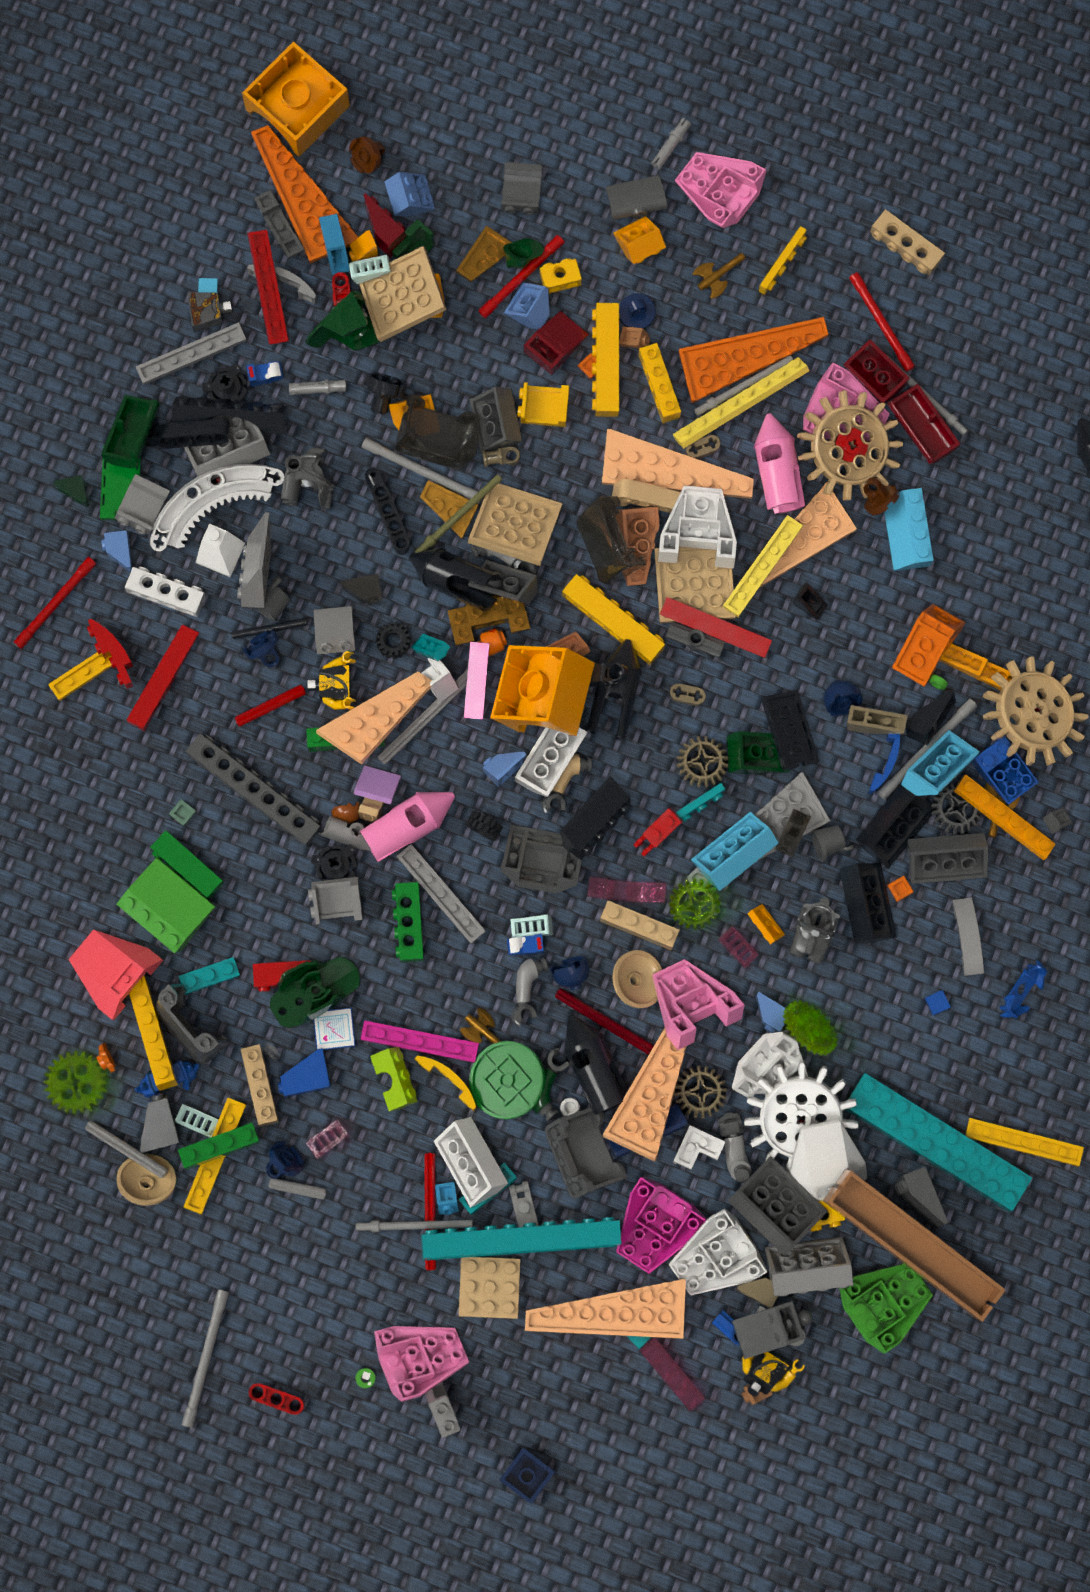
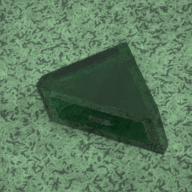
M82 475L56 480L53 483L56 490L88 508L89 502Z

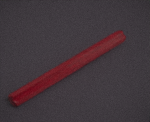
M559 988L556 992L555 998L644 1053L650 1054L654 1047L651 1043L565 990Z

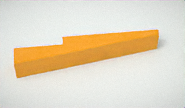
M951 644L940 659V662L1000 691L1002 688L991 679L992 675L998 672L1007 681L1012 679L1009 670L988 662V659L954 644Z

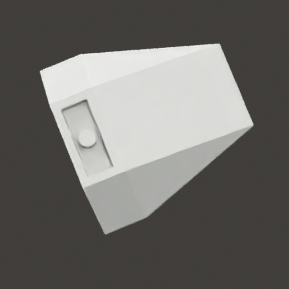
M840 1119L801 1127L789 1174L817 1201H823L832 1187H838L835 1183L846 1169L851 1170L864 1181L867 1179L865 1160Z
M726 1209L709 1217L669 1263V1266L679 1280L686 1279L685 1289L690 1296L748 1283L767 1273L766 1266L757 1247L737 1218Z

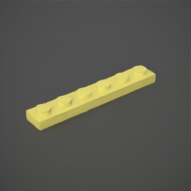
M786 516L726 600L723 608L736 617L741 615L803 527L802 524L790 516Z

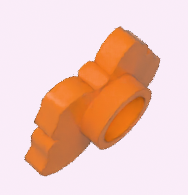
M102 1043L99 1045V1055L96 1056V1059L103 1070L108 1068L112 1073L115 1071L116 1065L107 1045Z

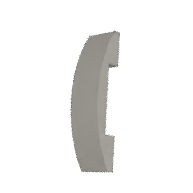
M248 265V274L256 277L254 265ZM274 266L277 280L297 288L299 298L316 305V295L307 283L295 274Z
M972 897L952 900L962 951L961 958L964 976L984 974L981 941Z

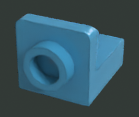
M455 1182L436 1184L439 1214L451 1215L458 1212Z

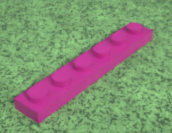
M365 1020L361 1035L362 1041L472 1063L476 1060L479 1043Z

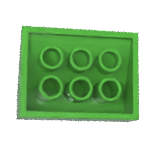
M158 857L127 889L116 904L174 953L184 949L216 907Z

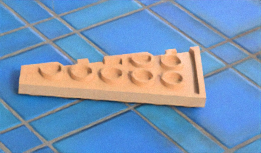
M827 482L794 519L802 524L803 527L761 587L857 530L834 492L832 491L828 495L823 494Z
M416 672L316 730V733L360 764H363L431 688L429 683L432 680L420 672Z

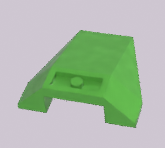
M905 1264L855 1276L852 1278L853 1286L839 1288L844 1310L865 1341L883 1354L901 1343L933 1296L922 1278Z

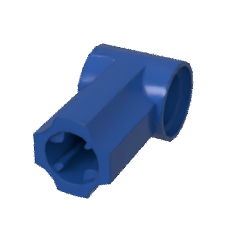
M722 1311L712 1324L729 1338L734 1345L740 1346L739 1342L734 1339L733 1319L725 1311Z

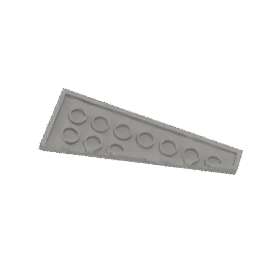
M803 772L755 814L758 819L771 829L778 841V844L759 860L830 822ZM698 868L687 876V880L695 894L713 886Z

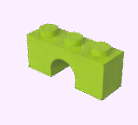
M399 1047L388 1048L370 1056L376 1075L388 1073L392 1078V1087L383 1093L389 1111L399 1110L418 1102L416 1091L412 1087L410 1074L406 1069L404 1057Z

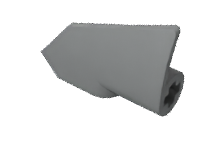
M330 816L326 822L324 832H319L318 834L333 841L351 845L359 850H371L360 833L364 829V826L360 823H353L347 827L346 821Z

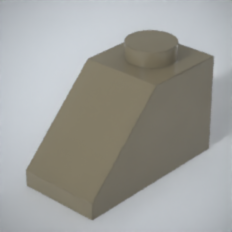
M762 1278L741 1284L736 1288L737 1291L768 1308L774 1305L778 1297L774 1296L770 1278Z

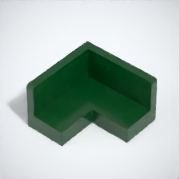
M417 219L405 231V239L392 251L393 258L396 260L422 246L428 254L435 247L433 232Z

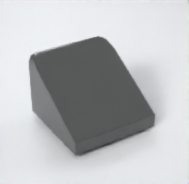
M1064 807L1049 813L1043 818L1052 834L1072 824Z

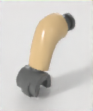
M574 754L551 791L552 794L543 798L541 808L544 813L551 809L550 802L552 799L558 802V811L565 810V800L561 794H564L569 781L574 775L584 772L585 769L587 772L591 771V758H586L585 760L580 758L579 754Z

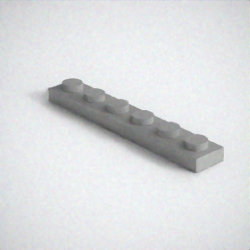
M236 323L136 366V370L143 385L244 343L247 340L240 324Z
M412 844L396 856L470 944L486 932Z

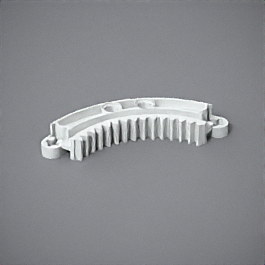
M235 464L220 467L196 477L177 491L166 503L153 525L149 541L150 546L155 551H162L167 545L174 546L175 548L185 547L181 541L187 540L185 533H191L188 528L195 527L193 521L199 522V515L205 517V510L210 513V506L216 509L217 502L224 505V499L230 503L231 497L238 501L239 496L245 500L246 495L249 499H252L254 496L257 500L262 497L264 501H267L271 496L272 485L278 486L283 483V472L266 465ZM266 469H270L267 473L272 475L278 472L277 474L280 476V479L273 482L271 477L266 476ZM215 474L219 475V482L212 484L210 481L211 477ZM196 488V495L188 497V489ZM156 529L161 533L167 534L166 537H164V535L161 536V541L163 542V545H159L158 547H156V544L153 543V541L158 540L159 534L156 533Z

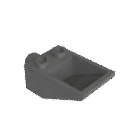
M793 1301L733 1320L732 1324L744 1359L804 1340L805 1337L801 1325H809L812 1321V1315L807 1310H801L797 1314Z

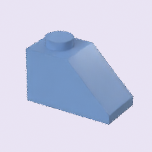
M127 530L104 533L105 539L101 540L103 551H106L111 559L128 572H131L132 559Z
M758 992L756 1001L761 1022L765 1025L764 1029L770 1033L780 1032L792 1012Z

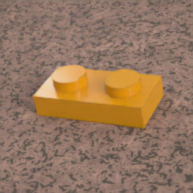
M763 904L747 913L770 945L785 935Z

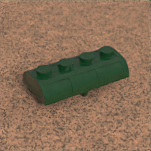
M124 395L102 450V458L115 466L135 468L138 465L161 403L157 400Z

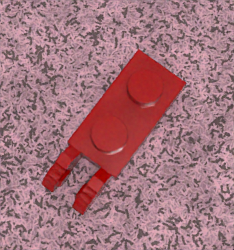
M671 807L668 808L633 846L637 848L647 839L651 844L641 853L645 857L654 848L658 847L683 820Z

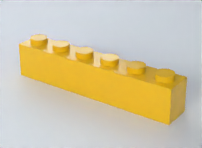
M596 303V308L592 309V320H595V327H592V338H595V345H592V356L596 357V362L592 363V374H595V381H592V392H595V399H592V410H595V416L618 417L619 303Z
M576 574L562 590V596L619 642L622 643L625 639L631 640L635 654L648 665H651L664 650V640L659 635L650 633L649 628L644 623L640 622L639 624L634 620L635 617L630 612L622 611L619 608L620 605L615 600L607 599L601 589L598 587L593 588L586 577H580Z
M144 974L130 991L129 995L154 1081L158 1090L161 1091L177 1086L178 1083L155 1010L149 984Z

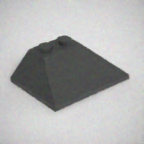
M510 825L501 872L518 887L556 894L577 886L582 860L563 848L562 837L559 833Z

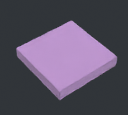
M364 766L354 794L391 804L401 775Z

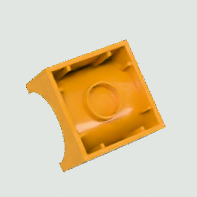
M294 41L242 92L245 110L250 114L256 112L267 119L284 136L298 157L350 107L348 89Z
M509 645L490 718L517 732L525 733L527 725H536L554 729L570 736H577L595 663L568 648Z

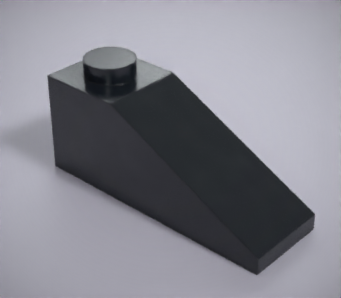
M949 691L916 711L906 722L907 737L928 745L956 703L954 692Z

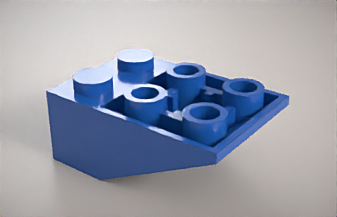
M1003 736L979 753L971 763L982 778L1009 805L1036 785L1038 780L1017 752L1010 757L1006 755L1011 744Z

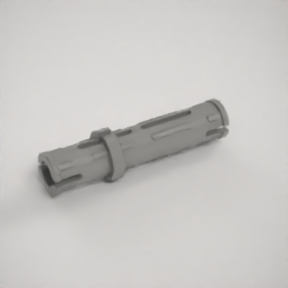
M682 118L674 131L672 130L669 133L670 137L651 162L652 166L661 170L678 143L683 141L684 134L691 127V123L688 120L685 121Z
M345 379L289 383L290 395L346 392Z

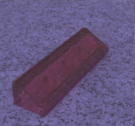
M655 1337L639 1349L689 1411L705 1400V1397Z

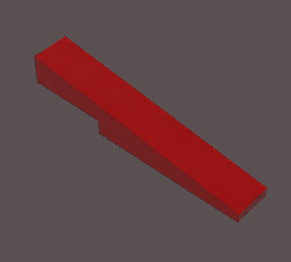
M183 624L181 625L126 719L129 724L143 731L147 729L159 704L167 695L194 645L199 632Z

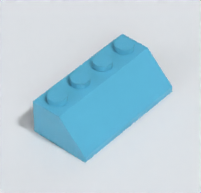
M922 488L902 490L895 504L891 502L887 505L889 509L884 511L893 571L929 567L934 560Z
M948 730L907 770L901 785L916 796L938 795L980 751Z
M749 812L691 860L705 878L720 891L752 864L756 863L768 851L772 850L778 844V841L771 829Z

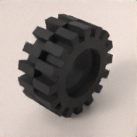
M390 622L386 626L383 625L381 630H378L376 643L378 650L383 656L386 655L387 658L393 657V659H396V657L399 656L400 658L403 654L407 653V650L410 648L411 639L407 628H404L402 624L398 625L397 622H394V624ZM390 634H397L401 638V642L397 647L387 645L386 639Z
M472 811L465 824L475 833L491 841H496L503 828L495 820L478 811Z

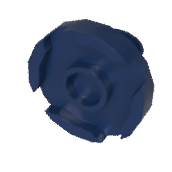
M639 293L630 294L620 303L619 320L625 327L646 329L655 318V305L646 295Z
M271 630L269 634L267 631H264L249 641L251 645L248 648L245 646L243 652L248 659L259 657L266 667H274L279 662L278 653L274 648L279 641V636L274 630ZM267 654H274L276 658L273 662H267L265 656Z
M284 1141L275 1142L268 1151L271 1161L266 1165V1173L272 1179L280 1178L284 1175L295 1177L304 1168L302 1167L304 1161L300 1153L293 1146L289 1148L284 1145L286 1143ZM273 1165L279 1170L277 1175L273 1172Z

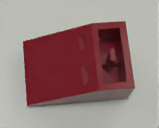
M365 193V209L376 244L391 258L393 256L392 251L405 239V227L399 221L395 222L391 218V213L385 208L382 209L378 205L379 202L373 196L369 197Z
M560 311L538 329L524 344V353L552 376L589 334Z

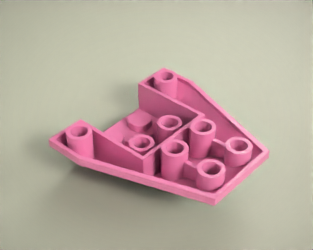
M696 152L675 179V182L709 221L724 228L737 224L759 196L766 169L751 161Z
M832 363L817 383L805 414L811 412L821 419L826 412L819 400L826 397L833 409L840 407L839 392L844 390L847 391L849 405L856 406L858 396L862 392L867 393L864 408L872 412L879 402L848 370ZM885 408L878 415L883 425L890 414ZM804 414L803 430L812 434L816 425L808 421ZM857 415L855 421L860 425L862 419ZM841 423L840 431L845 433L846 427ZM825 431L824 438L830 440V434ZM865 432L863 435L864 440L868 442L870 438L868 433Z
M392 1326L375 1331L374 1333L379 1362L392 1394L401 1402L422 1396L469 1364L455 1328Z

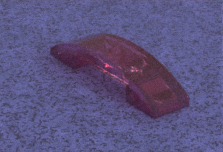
M589 877L588 897L625 902L665 903L666 883L615 881Z

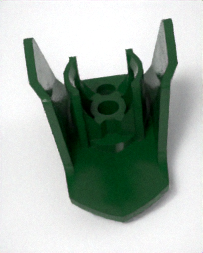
M352 291L342 299L309 334L305 343L311 347L321 348L332 338L353 351L378 344L380 341L377 339L373 324L364 310L366 300L359 291Z

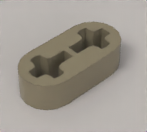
M715 435L700 438L686 447V455L700 459L714 454L720 448V439ZM711 440L713 443L716 442L715 448H712L711 446L704 447L709 444V441ZM691 447H694L695 449L702 448L697 450V454L690 452Z
M675 684L670 689V698L678 703L700 706L706 698L704 690L698 687ZM677 688L681 689V693H685L687 695H680L679 697H676V694L673 693V691H677ZM696 692L700 693L699 696L702 697V699L700 698L698 699V701H694V697L688 695H695Z

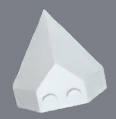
M784 1032L763 1034L738 1062L732 1089L746 1097H754V1094H765L766 1096L768 1092L760 1086L758 1079L762 1077L774 1087L777 1083L781 1082L777 1073V1066L780 1064L785 1069L788 1078L799 1076L798 1066L800 1061H803V1058L800 1054L797 1040Z

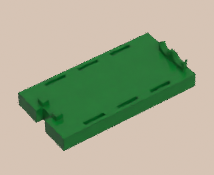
M141 456L138 462V470L137 466L130 469L115 466L106 462L105 469V460L103 459L100 504L101 520H116L114 517L135 474L141 477Z

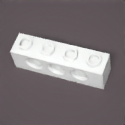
M133 567L125 585L127 593L197 618L206 597L202 589L197 586H185L184 582L174 579V581L168 580L167 576L160 573L154 575L149 573V570L144 567ZM146 581L153 582V585L149 588L143 586ZM164 587L171 588L168 594L161 593ZM186 593L189 595L188 598L184 601L179 600V596Z

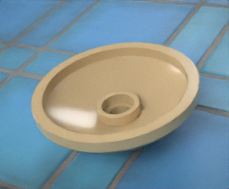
M641 950L629 951L617 960L613 969V985L617 995L625 1004L633 1008H646L657 1002L658 997L652 976L662 970L658 961L651 954Z
M153 1154L145 1155L168 1169V1173L164 1178L158 1177L130 1158L118 1170L117 1187L120 1193L132 1203L145 1206L155 1205L166 1200L174 1191L176 1174L173 1167L164 1158Z

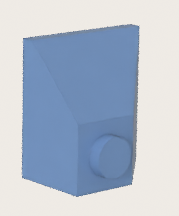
M523 282L504 314L528 328L540 329L550 315L548 288Z
M526 753L498 754L494 758L490 756L483 763V772L500 787L523 765L526 760Z

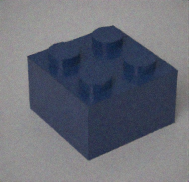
M523 1448L500 1478V1481L528 1503L532 1504L555 1471Z

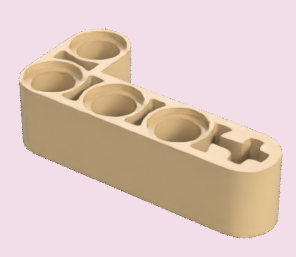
M621 479L614 483L611 503L617 506H627L631 503L643 507H658L659 511L671 513L681 492L630 479Z

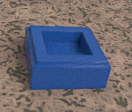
M943 990L924 998L932 1016L951 1008Z

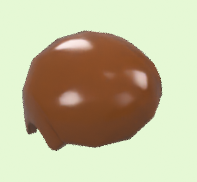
M356 802L355 806L348 803L344 806L334 807L331 811L332 817L346 821L347 824L354 823L360 817L358 811L361 803Z

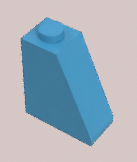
M337 214L319 217L332 275L350 271Z

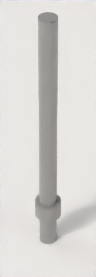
M789 355L719 396L711 397L706 400L705 404L694 409L695 414L699 416L709 409L712 410L718 407V404L772 374L792 361L793 358Z
M894 362L910 378L908 385L911 388L918 384L896 362ZM921 387L938 413L946 420V423L950 427L953 426L964 436L968 430L958 421L959 419L954 414L951 415Z
M373 1220L371 1223H356V1231L371 1230V1232H380V1230L473 1227V1220L380 1222V1220Z

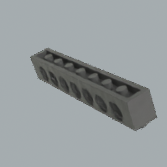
M199 734L186 750L187 755L308 847L321 830L320 822L312 815L310 817L304 814L305 810L298 804L294 806L288 802L290 799L284 793L278 794L275 792V787L268 781L262 782L259 779L260 775L254 770L248 771L244 768L245 764L240 759L231 758L229 756L230 752L222 746L218 748L214 745L215 741L206 734L204 737L202 734ZM208 750L215 752L212 758L205 757V753ZM222 762H229L230 766L228 769L222 770L220 769V764ZM238 773L245 775L242 781L235 780V776ZM252 785L260 786L259 791L256 793H252L249 790ZM268 796L275 798L274 803L270 805L264 803ZM282 808H288L290 810L287 816H281L279 814ZM299 819L305 821L304 826L301 828L294 826L295 822Z

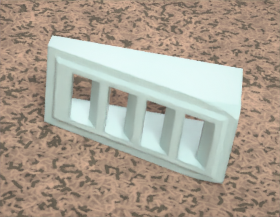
M387 255L349 263L351 278L356 284L391 272Z
M541 915L511 919L512 938L534 936L536 934H542V936L553 935L551 916ZM542 921H544L545 930L542 928ZM526 922H529L530 932H527ZM534 922H537V931L534 929ZM518 923H521L522 933H519Z
M182 1104L175 1123L211 1138L218 1119ZM186 1111H189L186 1122L182 1121ZM194 1114H196L197 1117L193 1125H191L190 1122L192 1120V1117ZM201 1117H203L204 1121L201 1128H197ZM208 1120H210V1121H212V1122H211V1125H210V1127H209V1129H208V1132H207V1131H204V1129H205V1127H206V1125H207V1123H208Z

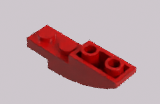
M89 619L90 626L87 627L91 638L94 636L97 643L94 645L98 654L102 653L104 658L112 656L109 658V661L113 668L117 667L119 674L116 676L120 685L124 684L126 689L133 687L126 670L133 667L126 651L115 636L93 619Z

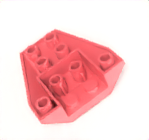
M94 929L69 958L70 963L98 1009L113 1021L126 1006L122 1001L146 972L152 975L163 961L149 948Z

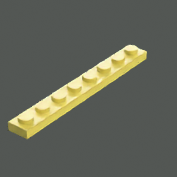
M799 357L790 361L785 366L673 434L674 439L684 449L809 372L808 366Z

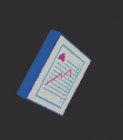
M352 1008L328 1010L314 1019L317 1050L321 1048L323 1050L356 1047Z

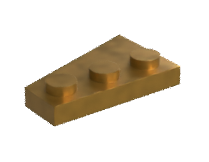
M486 225L457 268L456 273L469 282L474 281L506 256L503 247L512 242Z
M429 480L420 495V498L445 522L469 501ZM478 504L451 527L462 539L479 507Z

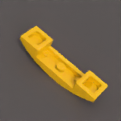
M423 1056L415 1057V1061L426 1071L431 1073L436 1068L462 1091L459 1099L472 1111H475L476 1105L472 1094L457 1074L436 1060Z

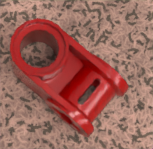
M341 272L336 273L332 278L334 307L351 293L348 276ZM344 280L346 283L343 286H337L336 282Z

